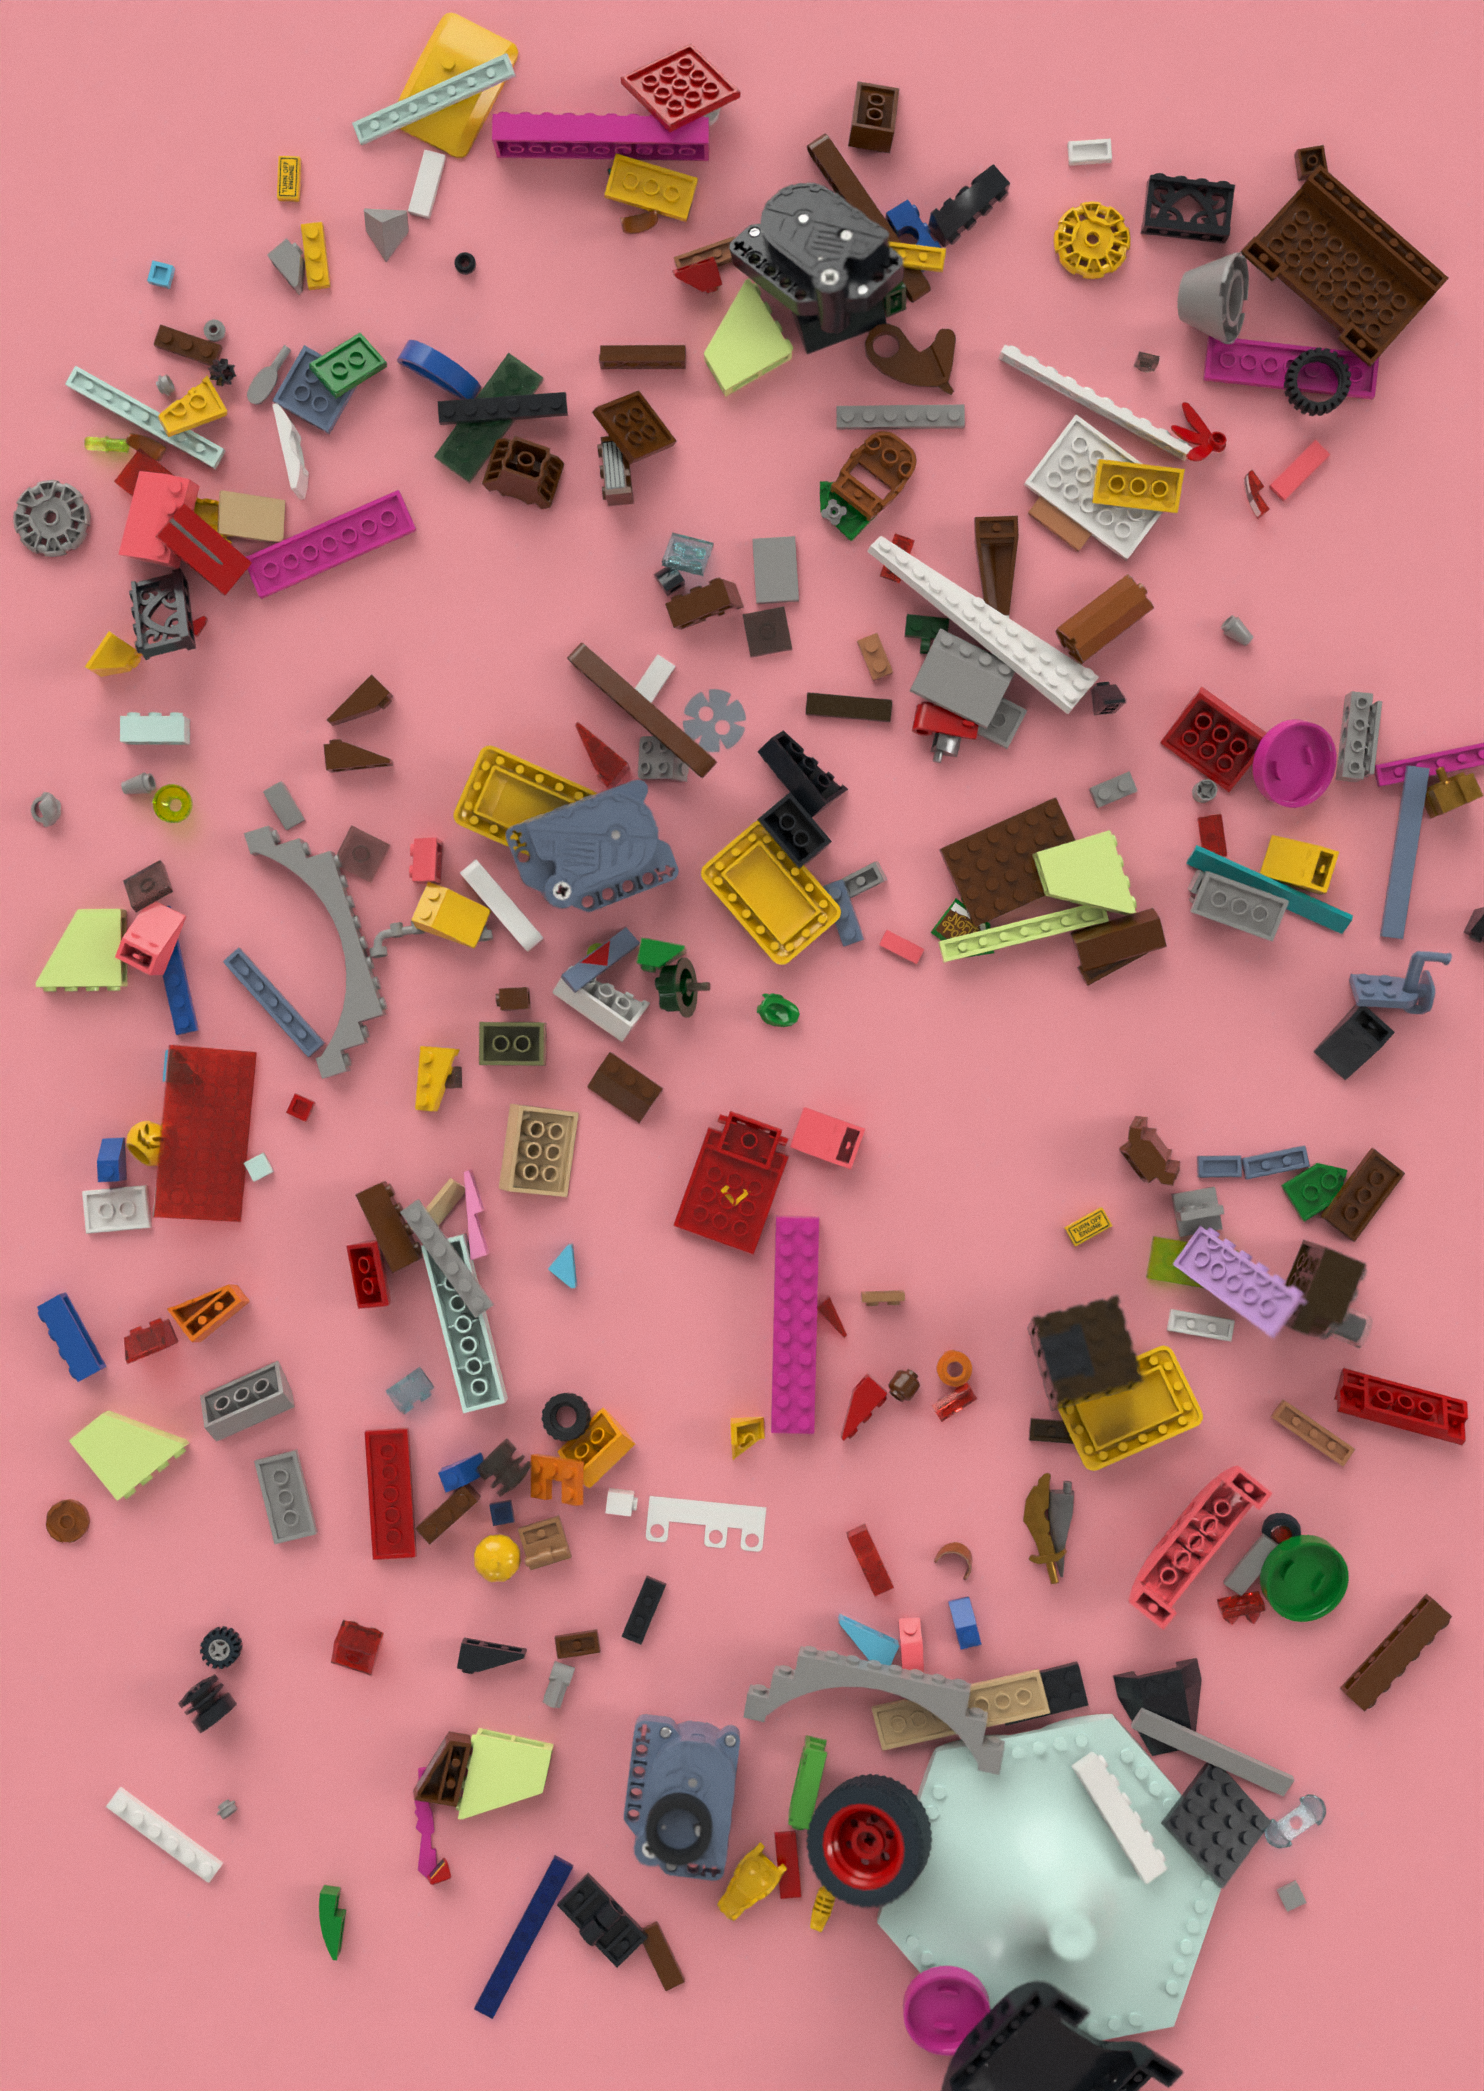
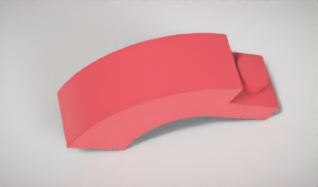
M920 1618L899 1619L901 1667L907 1670H921L924 1673Z

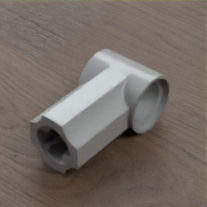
M557 1661L554 1662L543 1703L552 1708H560L575 1667Z

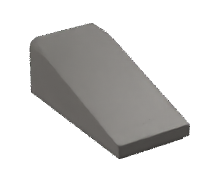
M282 781L263 791L286 830L305 820L285 783Z
M878 861L842 878L850 898L887 880Z

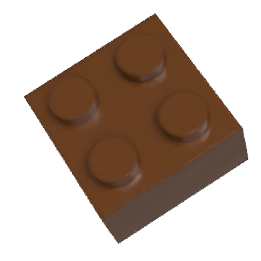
M1324 145L1297 149L1294 158L1298 181L1306 180L1319 165L1328 171Z

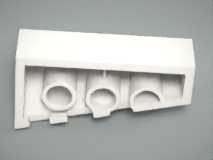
M560 978L552 992L621 1042L627 1037L650 1005V1002L645 1000L642 1002L633 998V994L628 992L623 994L613 989V985L609 983L602 984L596 981V978L576 993Z

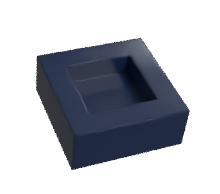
M512 1500L490 1503L493 1526L515 1522Z

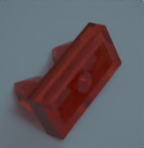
M1259 1591L1245 1593L1242 1596L1235 1595L1217 1599V1606L1222 1618L1231 1625L1238 1620L1239 1616L1243 1615L1249 1622L1255 1624L1261 1612L1266 1611L1265 1603Z

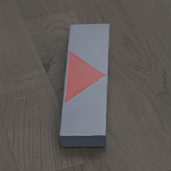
M624 928L563 973L561 978L576 993L638 947L640 942L627 928Z

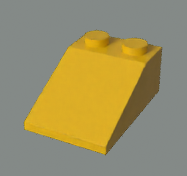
M428 882L411 921L416 929L475 949L491 909L448 888Z

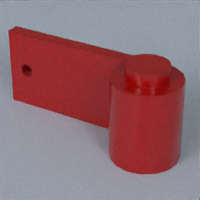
M924 701L916 706L912 732L922 736H930L933 732L976 740L979 725L942 707L934 706L931 702Z

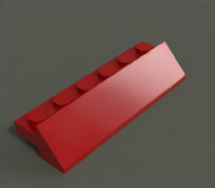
M1346 1368L1342 1369L1334 1400H1337V1412L1463 1445L1466 1441L1467 1401Z

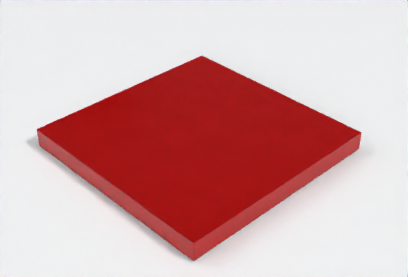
M691 43L621 77V84L669 132L741 98V91Z

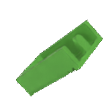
M808 1735L805 1736V1746H803L788 1810V1825H791L796 1830L809 1829L808 1825L814 1812L827 1752L824 1751L827 1740Z

